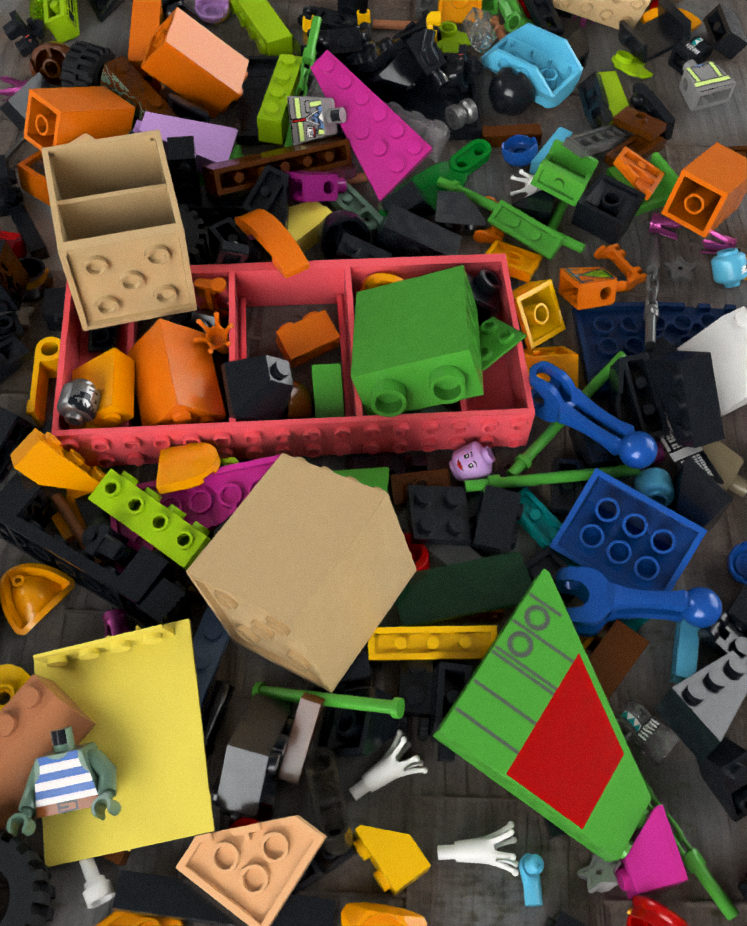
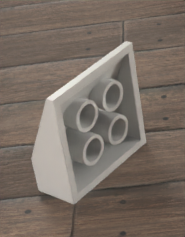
M743 306L720 317L677 348L678 351L711 352L721 417L747 404V309Z

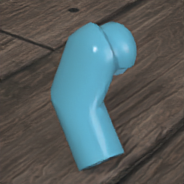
M526 853L520 858L518 863L524 889L525 907L543 906L540 873L544 869V862L540 855Z

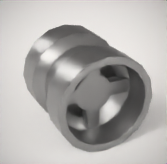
M466 98L461 100L458 105L453 104L446 107L445 118L448 125L453 130L462 128L465 123L475 122L478 119V109L472 99Z

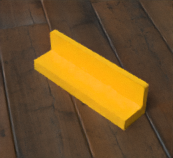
M497 625L377 627L368 640V661L483 659L497 637Z

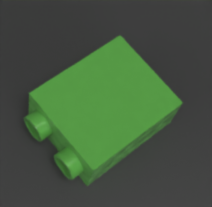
M464 265L356 292L351 379L368 416L394 417L405 412L441 404H452L459 400L484 395L478 309Z

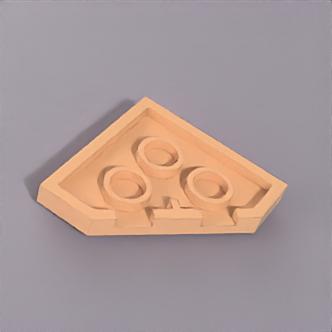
M299 815L195 836L175 868L247 925L271 926L327 836Z

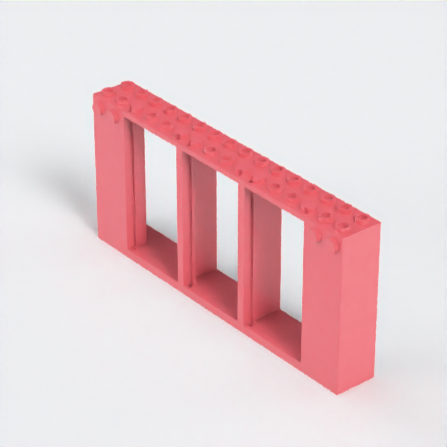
M501 253L308 261L310 264L309 269L287 279L277 270L272 262L190 265L196 304L199 309L203 303H207L206 297L197 295L194 281L198 278L214 279L217 277L226 280L227 288L223 292L215 293L218 308H229V323L234 324V327L229 331V341L231 342V346H229V362L247 358L246 307L337 304L345 417L244 421L229 417V422L135 427H132V419L113 428L71 429L69 423L64 420L65 418L57 410L62 387L64 384L72 382V371L105 352L89 353V330L83 331L68 282H66L51 434L61 442L60 446L68 452L70 449L78 452L84 458L86 465L103 468L117 465L141 466L143 464H158L161 449L179 445L185 446L188 443L204 442L213 445L218 452L220 460L229 457H235L237 460H255L282 453L292 457L307 456L315 458L322 455L343 456L344 454L362 453L374 455L383 452L400 454L407 451L432 452L444 449L455 451L473 441H477L483 447L488 446L489 448L505 446L517 448L526 446L535 417V409L522 341L486 370L482 371L484 395L457 401L458 411L400 414L394 417H383L380 415L363 416L362 402L351 379L355 320L353 303H356V292H360L363 281L368 276L376 273H387L406 280L464 265L466 273L475 277L482 269H489L495 272L502 282V288L500 289V312L495 318L520 331L506 255ZM138 321L121 324L118 350L129 356L128 351L137 342Z

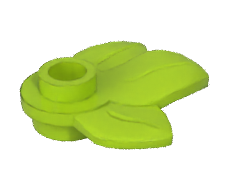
M445 21L438 27L442 40L438 41L437 46L441 49L442 53H458L459 45H472L471 37L467 33L458 31L455 23Z
M617 50L616 54L611 58L614 67L622 70L629 76L641 79L653 77V73L644 68L646 63L643 64L637 57H634L627 51Z

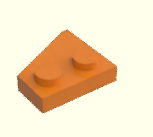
M626 146L613 162L615 167L636 190L646 194L645 200L647 201L665 175L659 168Z

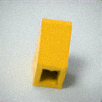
M364 825L355 828L354 836L357 840L353 842V845L363 861L369 858L376 868L373 876L384 892L390 890L393 896H396L429 871L430 863L410 834Z

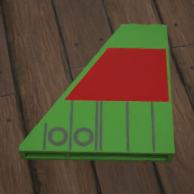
M543 569L532 581L433 734V737L605 862L624 859L633 846L631 837L635 829L640 828L649 814V810L646 808L652 798L551 574L546 569Z

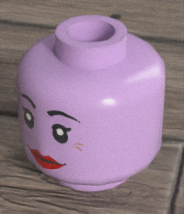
M473 441L455 450L449 465L454 477L458 481L483 479L492 473V463L495 462V457L488 446L483 447L479 442Z

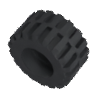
M76 41L75 44L70 46L63 61L61 85L63 88L101 86L99 83L104 63L115 59L114 53L106 47L84 41Z

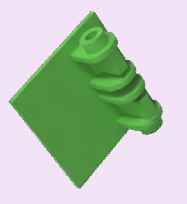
M494 316L484 321L479 327L482 371L486 370L527 337L526 334Z

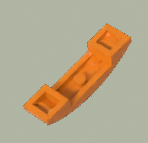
M255 209L234 218L235 223L247 236L252 234L272 257L273 265L286 279L310 268L308 260L292 235L268 211Z

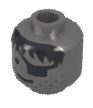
M74 379L72 382L63 385L57 410L67 423L80 426L95 419L101 395L92 382L85 379Z

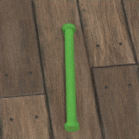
M259 681L254 684L252 689V698L257 693L286 702L299 703L303 694L307 692L325 698L323 706L391 714V717L401 719L405 711L404 699L400 697L386 700L267 686L265 682Z

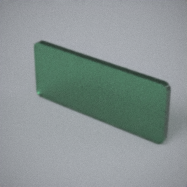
M510 552L417 571L395 603L401 625L403 627H417L516 606L532 582L522 555L519 552Z

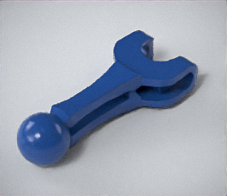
M540 361L530 368L529 382L532 387V398H543L544 403H536L533 400L536 416L547 422L558 421V423L587 435L605 447L613 456L619 455L622 462L630 468L643 469L654 462L657 457L658 447L655 439L650 434L643 431H635L633 425L623 422L601 409L580 389L575 387L572 379L566 372L553 364ZM537 374H547L550 377V382L539 378ZM589 419H591V420L595 421L596 423L600 424L601 426H603L604 428H606L607 430H609V431L612 432L613 434L607 432L606 430H604V429L601 428L600 426L596 425L595 423H593V422L590 421Z
M564 567L556 574L558 590L564 594L577 596L584 603L580 607L566 608L578 636L592 637L599 633L607 622L616 621L617 619H662L678 623L685 620L691 626L707 628L714 625L722 614V603L719 596L706 587H694L688 591H645L610 583L601 572L592 567Z

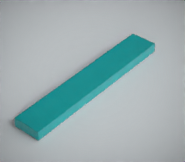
M524 487L518 492L521 493L520 503L524 504L521 519L517 522L543 549H546L552 543L562 523L527 487ZM557 552L569 567H583ZM637 618L620 621L636 632L650 619Z

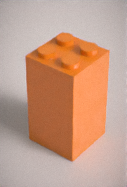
M177 7L152 34L141 69L181 97L204 106L208 109L209 116L214 119L220 112L224 113L233 100L237 101L243 93L242 84L248 76L246 70L249 60Z
M105 86L29 89L23 138L41 151V148L68 144L85 133L95 139L127 135L132 129L135 107Z
M718 142L682 169L661 214L706 238L739 207L747 192V158Z
M159 318L128 351L129 357L135 360V392L142 426L220 423L226 417L212 354L208 353L210 346L207 343H195L193 341L194 337L205 338V333Z

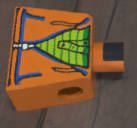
M602 267L560 268L558 293L577 310L612 305L615 302L616 293L624 292L626 289L624 276L615 277Z

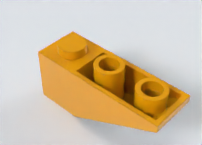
M36 428L10 454L13 467L38 485L93 492L106 475L97 466L91 468L86 465L84 458L75 450L70 449L68 452L61 447V442L50 432L43 434Z

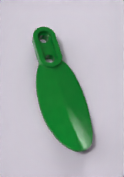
M475 139L456 152L450 160L437 163L423 170L399 188L413 180L424 191L436 211L437 190L447 191L437 186L439 177H444L450 181L456 180L464 187L468 176L490 159L491 145L486 140ZM381 201L378 205V212L385 217L386 212L381 205Z

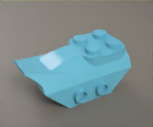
M527 23L510 32L480 57L484 62V68L495 74L502 67H509L513 69L511 73L515 75L522 73L531 81L536 91L533 97H536L533 102L545 108L556 107L573 92L583 71V67L566 39L531 23Z

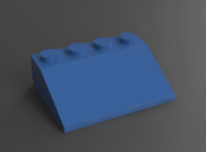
M595 468L549 547L583 567H592L598 570L610 583L645 591H672L708 530Z

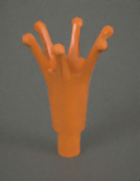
M214 312L215 325L212 327L206 326L201 319H197L196 323L205 331V338L194 337L193 341L195 343H207L210 346L208 349L210 354L213 353V350L223 355L228 354L229 346H231L228 333L234 327V324L229 323L226 329H224L219 322V312Z

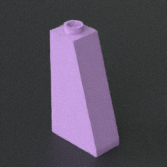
M146 111L142 121L137 120L133 129L135 133L160 130L167 160V137L194 136L200 174H203L201 166L229 160L238 132L237 129Z

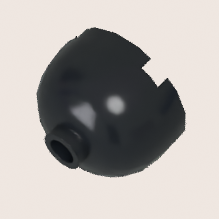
M502 67L492 78L488 95L493 109L497 113L516 116L530 107L536 98L533 97L536 91L531 81L522 73L515 75L511 73L512 68Z
M337 210L328 214L321 222L318 229V242L325 257L329 260L333 258L344 232L370 243V231L364 220L355 212Z

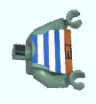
M72 726L50 731L53 751L35 758L18 807L21 813H15L7 822V831L10 834L17 836L20 825L24 823L22 833L26 836L32 835L36 830L35 821L31 819V816L36 814L37 818L91 807L93 816L104 821L106 808L108 813L114 816L121 811L120 803L113 799L117 794L116 766L101 750H98L94 742L75 745Z

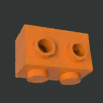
M326 310L320 312L312 311L306 314L302 320L294 324L293 322L285 323L276 331V344L285 360L289 361L290 369L339 347L340 335Z

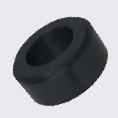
M482 269L475 276L476 286L486 295L494 296L502 288L499 276L489 269Z

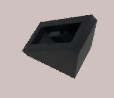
M413 180L392 193L381 203L386 213L392 204L420 217L434 215L435 213L426 194Z
M541 190L514 202L512 206L548 226L554 196Z

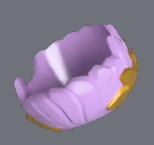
M195 0V12L202 21L210 24H219L230 13V1Z

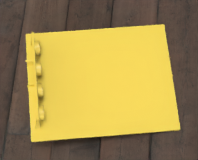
M190 619L144 629L136 625L135 631L115 636L109 635L106 638L33 655L34 673L54 681L96 724L79 745L94 742L98 750H101L116 766L117 794L113 799L121 805V811L116 816L108 813L106 808L104 821L93 816L91 807L42 817L44 860L47 867L126 850L130 852L131 849L215 831Z

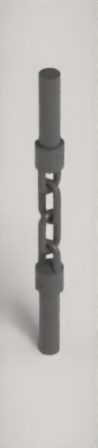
M651 236L649 238V255L646 262V273L648 274L646 277V288L648 293L644 307V346L647 349H653L656 346V322L659 319V307L656 301L657 292L659 291L657 275L660 273L661 263L659 259L658 236ZM655 281V285L650 287V283Z

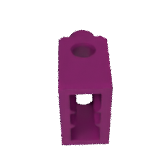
M283 171L289 174L291 178L290 199L302 202L336 201L338 193H345L346 180L338 178V175L322 171Z

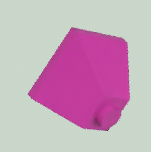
M656 806L649 812L643 825L635 829L631 837L633 846L624 859H619L621 865L616 870L618 884L622 891H626L628 900L638 894L646 896L667 891L688 880L664 806Z

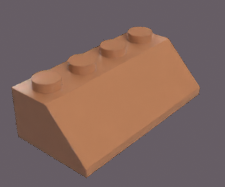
M33 674L0 711V830L3 831L7 827L8 819L15 813H20L18 807L35 758L53 751L50 731L72 726L75 745H79L96 725L54 681Z

